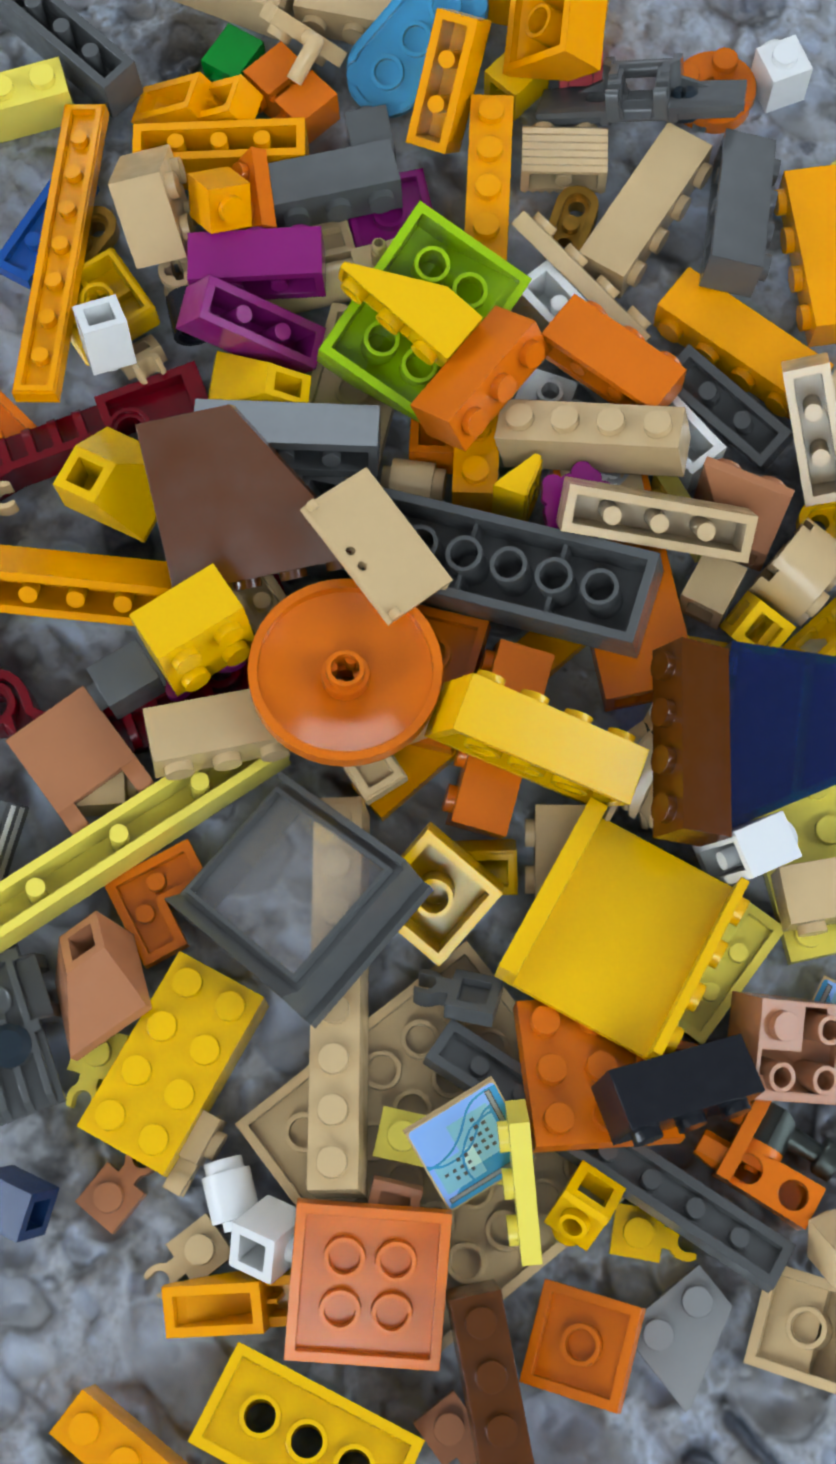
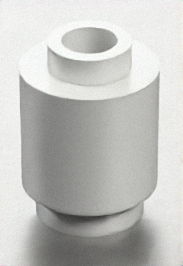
M242 1155L219 1159L203 1165L206 1177L201 1180L212 1226L222 1224L224 1233L232 1232V1222L258 1202L250 1165H244Z

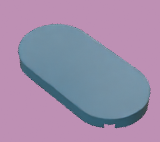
M392 0L358 39L348 55L346 66L347 84L349 92L356 103L361 107H374L386 104L389 118L399 117L412 111L437 8L453 9L487 19L488 0Z

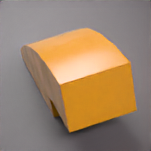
M196 72L143 87V93L140 95L131 123L256 119L263 95L242 74L211 82L201 72Z
M291 1268L271 1285L242 1271L164 1284L161 1287L166 1339L264 1334L270 1327H286Z

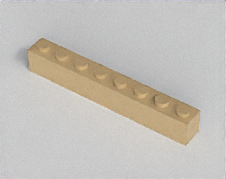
M361 796L319 798L370 834V814ZM314 821L311 953L370 886V860L316 821ZM369 967L316 1028L310 1025L307 1191L317 1199L367 1198Z

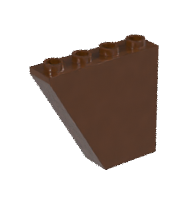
M227 404L135 424L172 588L212 563L227 584L233 583L235 591L262 586V576L279 573L281 582L309 576L307 567L323 563L326 565L327 572L344 569L300 511L308 501L318 498L317 495L235 406Z

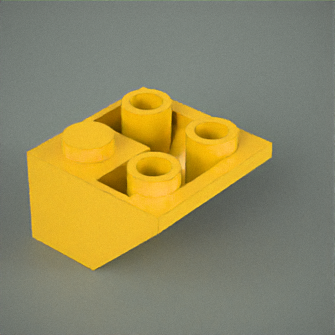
M217 351L214 358L208 399L309 403L312 376L273 363Z
M106 427L75 445L53 483L64 505L145 543L157 522L139 441L110 427Z

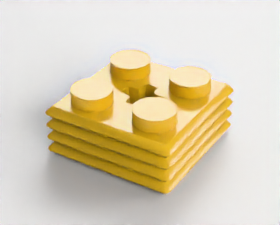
M110 247L84 262L77 305L116 294L127 320L132 341L160 324L155 306L114 248ZM74 318L70 342L84 363L90 366L83 350Z

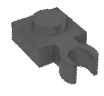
M423 969L419 971V986L421 987L414 986L413 1002L423 1007L441 1005L444 1006V1018L492 1028L503 993L504 981L495 976L456 969L453 979L441 976L436 971Z

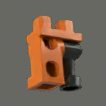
M765 1100L751 1101L749 1103L752 1108L751 1111L728 1120L737 1126L729 1142L708 1129L704 1130L692 1153L706 1166L714 1170L711 1174L712 1177L769 1210L796 1230H806L809 1219L812 1218L826 1188L781 1163L786 1151H789L812 1162L810 1166L811 1173L828 1182L836 1170V1141L828 1138L821 1145L795 1127V1121L786 1109L772 1103V1101Z

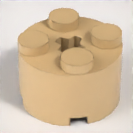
M807 518L794 532L795 536L780 548L756 578L754 584L748 589L790 623H795L799 627L819 612L830 598L828 592L836 585V539L810 518Z

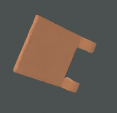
M84 686L78 688L5 740L72 835L90 824L76 804L120 772H124L139 793L155 783Z

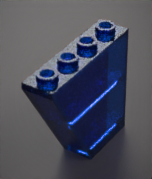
M731 641L725 647L729 648L732 828L836 785V656Z

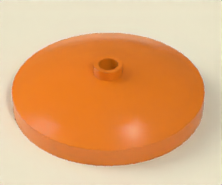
M344 578L321 581L305 586L279 602L267 614L254 636L250 647L247 670L249 689L255 710L266 729L279 743L307 760L330 766L350 767L374 763L394 755L409 745L423 731L430 721L440 697L443 664L436 635L428 620L417 607L388 626L354 580ZM348 676L351 677L353 680L345 682L343 679L340 678Z

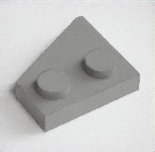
M696 1264L645 1307L646 1311L636 1349L685 1412L693 1405L733 1307L700 1264Z

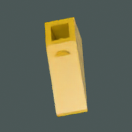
M346 261L340 266L338 279L342 282L340 285L342 291L355 303L361 305L365 302L378 313L375 316L377 321L393 335H397L400 332L413 343L411 346L412 351L428 365H432L435 362L442 368L476 329L483 318L448 286Z

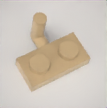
M268 0L259 14L261 18L270 23L267 29L268 33L287 45L290 44L292 38L303 44L286 77L301 86L314 62L323 67L328 60L340 68L348 52Z

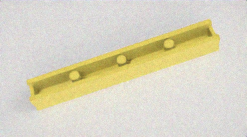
M290 754L288 757L274 762H264L261 758L243 761L241 766L227 771H216L214 767L196 770L192 776L181 780H168L165 776L0 881V954L291 765L289 760Z

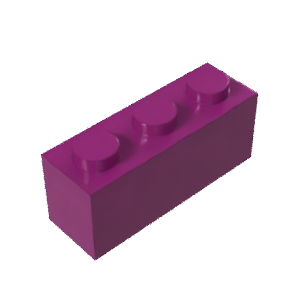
M297 224L285 228L255 226L246 230H230L210 234L207 230L189 232L187 244L188 284L191 285L208 275H212L264 300L326 297L325 246L321 226Z
M208 275L186 287L175 328L232 354L273 363L303 374L316 369L318 350L323 343L326 328L212 275Z

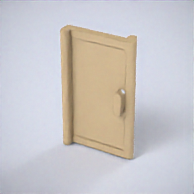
M367 467L318 498L311 499L300 509L388 626L438 591L446 590L453 581Z

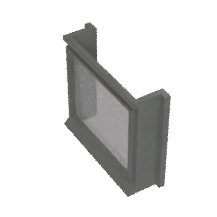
M282 772L277 777L280 782L186 888L180 894L164 898V900L197 930H201L282 998L305 1021L316 1028L434 890L420 878L406 859Z

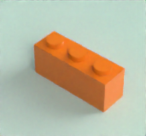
M575 293L542 332L550 350L545 359L611 404L669 406L682 390L687 369L682 366L676 356L668 351H659L647 343L636 329L627 325L622 326L610 318L599 304L594 301L586 302Z
M495 305L410 404L427 435L460 450L467 451L550 353L536 321Z

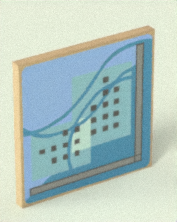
M492 1076L403 1129L404 1134L444 1204L451 1211L502 1181L501 1168H511L510 1152L500 1153L497 1121L506 1120L505 1099ZM533 1153V1161H534V1160L537 1159V1158H536L535 1154Z

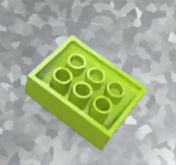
M422 201L418 202L374 267V269L448 286L483 317L481 322L495 305L511 311L532 280V278ZM352 300L319 348L316 361L353 387L419 422L410 404L439 372L441 367L435 362L432 365L423 362L412 351L411 346L413 343L400 332L397 335H393L377 321L375 316L378 313L368 304L363 302L359 305Z

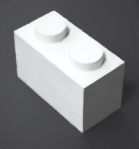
M783 811L732 827L731 838L702 847L692 845L702 871L728 885L736 883L741 877L746 880L753 879L802 857L798 847L797 832L786 819Z

